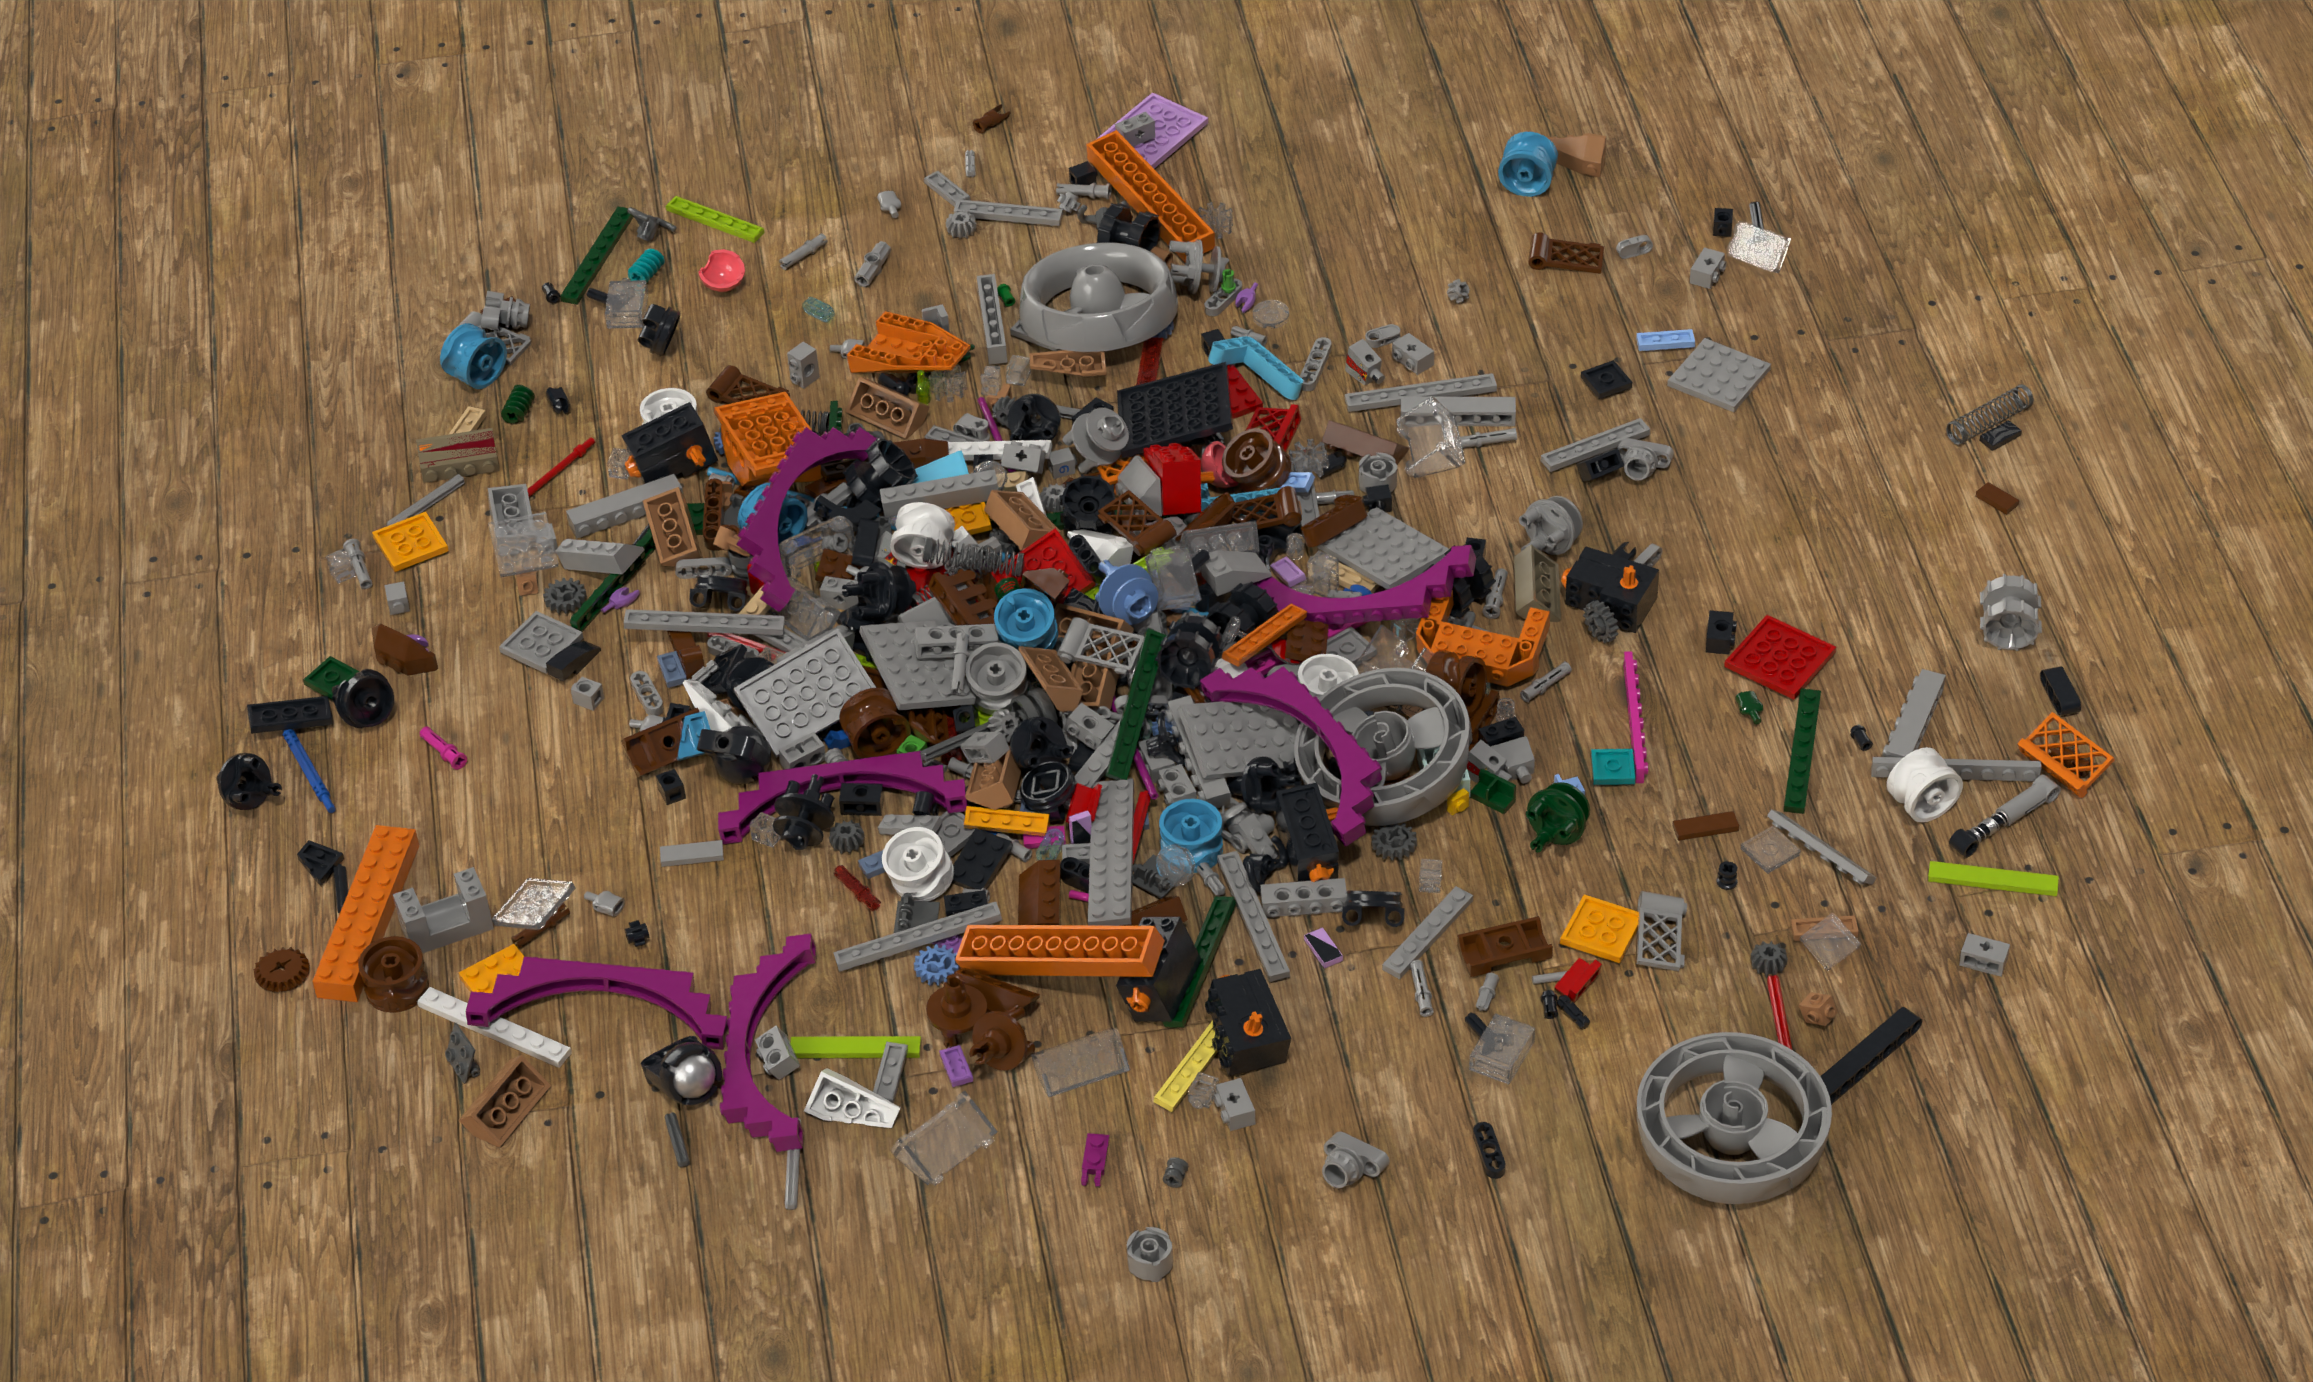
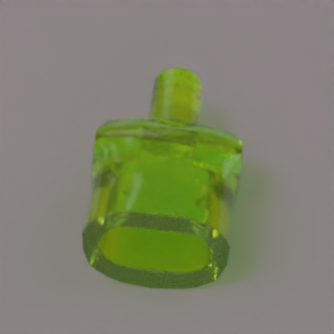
M919 370L917 372L918 381L916 384L917 401L928 404L931 401L930 382L925 377L924 371Z

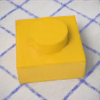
M1465 788L1451 794L1447 798V811L1451 815L1462 812L1469 807V792Z

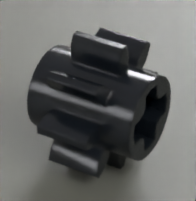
M639 920L629 922V928L624 929L628 943H634L635 947L646 944L645 939L650 938L646 923L640 924Z

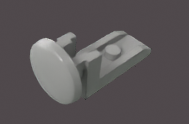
M1244 802L1234 805L1221 815L1222 822L1226 821L1228 824L1227 828L1231 834L1239 832L1253 854H1268L1274 859L1280 855L1255 814H1243L1242 810L1247 806Z

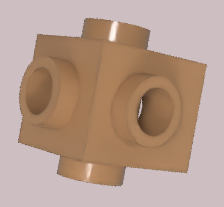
M1810 992L1799 1004L1806 1023L1826 1026L1838 1013L1831 995Z

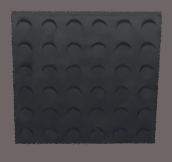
M1226 362L1117 390L1118 415L1124 420L1129 432L1128 442L1120 450L1122 458L1134 457L1137 454L1144 453V448H1150L1151 445L1165 447L1171 443H1186L1197 438H1206L1212 434L1225 433L1233 429L1229 376Z

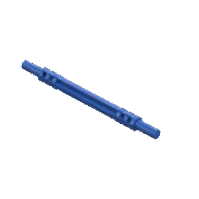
M293 729L282 730L284 739L319 801L323 802L329 813H333L336 808L330 799V793Z

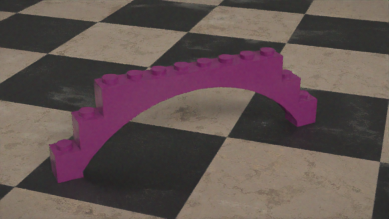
M807 427L802 432L798 431L792 439L794 442L793 446L790 445L784 453L786 458H782L777 465L778 472L775 471L769 479V482H771L770 486L767 485L762 491L761 495L764 497L762 500L759 499L754 505L753 509L756 511L754 513L751 512L745 521L747 526H743L737 535L740 538L736 545L753 556L749 562L751 567L748 572L765 583L761 589L763 594L760 600L778 612L788 604L795 591L790 586L785 574L778 546L779 514L787 491L799 476L818 465L842 459L858 458L864 461L868 457L865 451L877 438L861 427L855 432L851 431L848 436L834 427L829 432L824 431L821 437Z
M1471 545L1452 546L1451 551L1445 557L1417 577L1382 592L1351 598H1327L1304 594L1285 586L1272 576L1253 584L1263 590L1266 589V593L1278 604L1279 612L1289 604L1306 610L1307 616L1303 620L1318 621L1324 624H1343L1409 618L1417 619L1429 617L1432 598L1451 597L1454 578L1471 577L1474 575L1476 556Z
M1283 666L1265 678L1261 672L1257 673L1251 667L1233 679L1228 672L1225 673L1221 668H1218L1200 680L1203 693L1211 702H1241L1270 707L1298 719L1320 736L1331 750L1341 772L1342 791L1340 805L1336 818L1331 821L1333 834L1345 847L1366 834L1364 825L1366 821L1362 814L1374 807V794L1370 788L1382 780V767L1377 760L1373 761L1370 758L1368 751L1364 747L1361 748L1352 734L1348 735L1341 722H1336L1333 719L1331 712L1321 706L1319 699L1316 696L1312 697L1308 688L1298 682L1297 677L1292 671L1289 672Z
M921 751L759 773V790L739 793V810L718 812V831L723 844L743 842V837L754 826L776 811L774 807L775 801L779 796L785 794L790 780L800 784L801 787L798 794H803L808 789L813 774L818 775L817 781L820 776L824 778L820 793L839 789L842 783L883 784V787L896 788L913 793L918 791L932 793L936 802L946 808L948 813L966 811L968 800L965 797L967 791L965 780L946 781L943 765L925 767L924 761L921 759Z
M811 933L786 937V946H783V953L760 956V964L756 967L757 973L734 976L733 985L730 986L732 1001H729L730 1018L727 1019L729 1034L726 1035V1044L728 1049L724 1052L726 1068H723L725 1083L721 1086L723 1102H720L721 1115L725 1116L728 1124L744 1122L745 1128L749 1129L752 1138L768 1136L769 1142L773 1143L776 1152L802 1149L804 1131L798 1117L791 1118L779 1111L757 1089L751 1072V1048L758 1023L772 999L797 973L809 964L815 963L816 945Z
M524 957L519 976L497 974L493 993L471 992L465 1011L467 1025L489 1027L490 1022L502 1014L535 999L566 992L607 991L641 998L668 1010L684 1021L700 1038L702 1044L710 1049L724 1050L728 1033L727 1016L710 1014V994L693 993L695 986L694 973L538 957Z

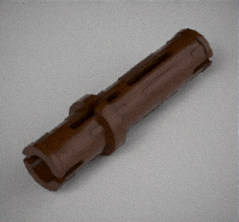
M561 903L551 912H545L542 918L511 937L513 944L517 942L516 947L519 949L549 927L553 928L558 921L570 915L569 908L564 910L567 906Z

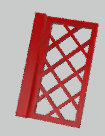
M1291 404L1289 409L1257 407L1246 430L1261 425L1262 428L1260 429L1267 431L1273 440L1286 452L1302 420L1299 405ZM1260 414H1267V415H1268V416H1265V417H1263V418H1261V419L1259 418ZM1281 415L1285 416L1284 418H1281L1279 420L1277 419V417ZM1270 420H1273V421H1274L1273 423H1271V424H1269V425H1265V424H1264V423H1266V422H1268V421H1270ZM1276 427H1279V428H1280V429H1278V430H1276V431H1274V432H1271V429H1273V428H1276Z

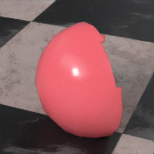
M725 249L714 250L709 255L706 266L704 268L701 267L698 274L703 284L709 289L727 292L733 290L742 282L745 275V267L740 256L733 251Z
M1214 441L1206 447L1202 454L1201 472H1214L1215 479L1214 483L1211 484L1215 487L1226 489L1237 486L1239 482L1231 479L1222 466V456L1226 446L1219 441Z

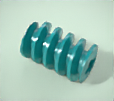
M655 249L645 250L628 269L630 281L638 287H644L650 278L664 265V256Z

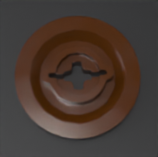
M282 947L281 950L277 951L274 948L272 953L266 952L265 957H260L259 962L255 963V969H253L254 978L257 984L265 990L273 992L287 991L297 987L306 979L310 970L309 961L305 953H301L299 949L293 950L292 947L289 949Z

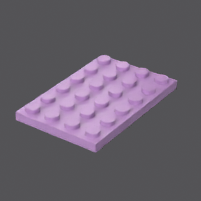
M1151 93L1116 122L1119 123L1143 112H1146L1155 120L1156 138L1133 147L1155 169L1208 124V117L1155 93ZM1115 124L1098 138L1115 131Z

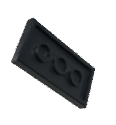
M328 696L247 705L251 734L333 725Z

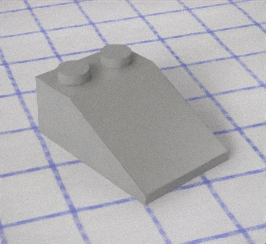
M1216 550L1209 552V560L1201 566L1202 576L1217 596L1230 592L1239 583L1246 584L1251 581L1255 583L1272 576L1269 569L1254 552Z

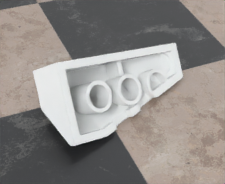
M1085 529L1068 531L1067 533L1070 539L1078 534L1084 536L1103 563V560H1109L1113 566L1118 567L1131 563L1133 545L1124 537Z
M684 680L683 685L694 707H698L699 712L705 711L710 730L724 732L735 726H749L757 729L742 714L738 717L731 712L732 707L730 705L717 701V696L700 682Z
M826 1068L820 1072L804 1111L825 1121H840L892 1128L901 1107L851 1079Z

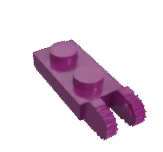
M1087 1133L1082 1163L1081 1185L1087 1186L1089 1174L1096 1175L1094 1178L1095 1186L1101 1187L1108 1155L1109 1135Z

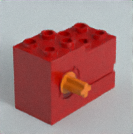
M1171 443L1165 447L1151 445L1150 448H1144V462L1160 478L1162 515L1201 512V484L1214 483V472H1201V459L1192 449L1183 447L1178 443Z

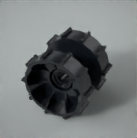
M1111 203V206L1103 213V218L1097 229L1096 243L1128 244L1151 252L1157 246L1158 241H1160V227L1162 224H1160L1158 219L1159 215L1150 212H1139V215L1132 221L1133 215L1131 214L1130 206Z
M878 437L865 451L868 454L869 462L860 461L857 458L847 467L843 474L847 481L846 485L850 487L857 499H860L862 502L865 499L881 508L882 512L883 506L880 489L911 484L918 475L914 467L915 464L911 462L904 453V450H901L891 440L888 441Z
M1081 474V477L1071 482H1066L1063 495L1059 496L1060 505L1063 506V513H1060V522L1064 525L1065 537H1067L1068 531L1081 529L1112 535L1115 528L1109 523L1104 524L1097 515H1099L1098 510L1115 499L1113 484L1110 485L1101 478V475L1096 477L1084 476V474ZM1110 510L1107 514L1115 515V510Z
M1451 548L1444 553L1445 556L1451 551ZM1473 549L1476 556L1474 575L1471 577L1454 578L1452 587L1453 608L1450 613L1452 617H1463L1470 610L1469 606L1474 599L1480 598L1482 600L1491 592L1490 588L1496 582L1493 578L1492 566L1482 557L1480 551L1477 552ZM1431 564V565H1430L1426 570H1424L1423 572L1427 571V570H1428L1429 568H1431L1434 564Z
M1252 581L1246 584L1239 583L1230 591L1232 594L1226 603L1217 602L1208 609L1209 614L1206 619L1213 622L1217 627L1220 626V633L1230 638L1231 641L1238 642L1279 612L1278 604L1266 593V589H1261L1254 585Z
M1187 613L1185 617L1177 622L1172 621L1169 627V634L1163 638L1160 644L1162 648L1155 658L1161 671L1160 677L1164 676L1169 682L1174 684V688L1180 686L1194 690L1196 686L1201 685V679L1211 674L1212 669L1220 659L1219 655L1226 645L1220 633L1221 627H1217L1213 622L1206 619V615L1204 617L1190 616Z

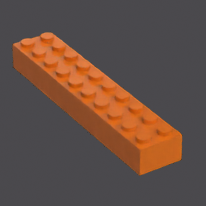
M1117 130L1086 144L1088 161L1138 214L1139 212H1150L1159 215L1158 219L1160 224H1162L1160 227V237L1168 246L1170 241L1195 242L1197 239H1200L1202 241L1203 254L1214 249L1215 232ZM1175 252L1185 263V253Z
M375 826L312 982L317 998L358 1002L364 988L358 967L360 955L367 946L384 937L396 907L393 894L402 891L419 848L416 829Z
M967 925L955 962L960 968L964 967L983 975L1153 977L1165 940L1155 926Z

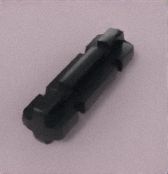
M1567 995L1559 997L1557 1005L1561 1009L1563 1008V1011L1580 1029H1586L1590 1024L1587 1016L1573 1002L1571 1003Z

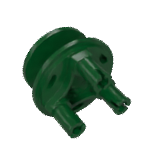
M1557 782L1549 785L1546 789L1536 792L1531 797L1527 805L1526 817L1537 833L1536 838L1530 843L1532 850L1537 847L1535 852L1539 853L1550 842L1558 845L1572 844L1583 835L1586 822L1590 816V805L1585 795L1578 788L1568 783Z

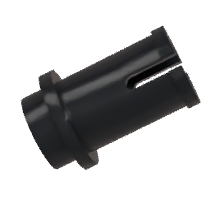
M549 282L543 284L542 291L546 295V300L550 303L558 302L560 293L555 290L553 284H549Z
M1855 725L1851 728L1850 736L1856 740L1860 749L1863 751L1869 750L1873 743L1867 736L1865 727Z
M1552 990L1544 991L1540 997V1001L1544 1006V1017L1547 1019H1554V1017L1558 1016L1556 1005L1558 997Z

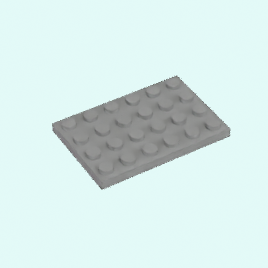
M1377 507L1367 512L1368 516L1317 546L1320 550L1386 589L1401 585L1422 574L1431 564L1435 565L1445 557L1444 553L1449 550L1447 547Z
M935 620L865 625L860 627L859 633L898 710L975 703L976 697L969 688L966 678H964V692L962 694H957V690H955V693L951 692L955 657L917 659L914 645L915 627L938 626Z
M837 628L738 685L733 691L758 730L766 737L771 751L777 758L779 756V749L812 732L818 734L839 722V714L843 705L853 695L865 689L876 687Z
M1223 701L1184 704L1178 708L1203 779L1243 776L1245 767L1255 757L1264 756L1273 759L1278 764L1281 772L1284 771V761L1287 764L1294 762V743L1299 725L1296 718L1282 711L1252 703Z

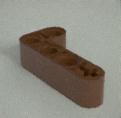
M716 478L708 480L705 485L703 518L705 546L712 551L724 550L713 545L720 526L736 532L737 535L740 532L739 528L735 525H724L725 493L722 481Z
M1355 495L1339 496L1334 499L1336 507L1302 526L1301 530L1307 547L1318 546L1366 518L1368 515L1362 497Z
M667 631L672 647L677 652L686 679H692V676L704 666L700 646L695 644L690 631Z

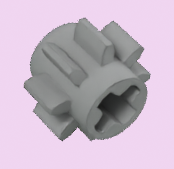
M1068 191L1065 195L1060 194L1057 200L1061 203L1059 208L1068 213H1071L1072 210L1077 211L1081 204L1077 202L1079 197Z
M1457 279L1448 284L1447 294L1451 301L1456 300L1457 303H1460L1469 298L1468 293L1470 289L1466 281L1460 282V279Z

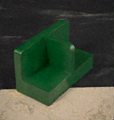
M1481 769L1479 771V782L1470 791V798L1505 814L1516 802V785L1489 771Z

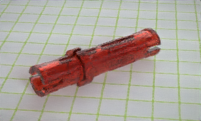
M839 865L835 868L834 876L854 893L858 901L863 902L871 911H875L880 907L881 901L871 893V889L868 886H864L845 866Z

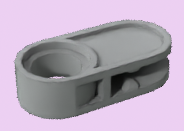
M1640 235L1619 242L1616 250L1621 258L1627 259L1648 253L1653 248V243L1647 235ZM1643 242H1647L1645 246L1640 247Z
M1389 324L1369 330L1365 335V341L1371 348L1391 344L1400 338V327L1395 324Z

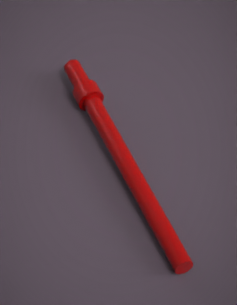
M590 437L582 445H577L571 454L527 489L528 496H532L575 459L581 458L586 454V450L595 444V440Z

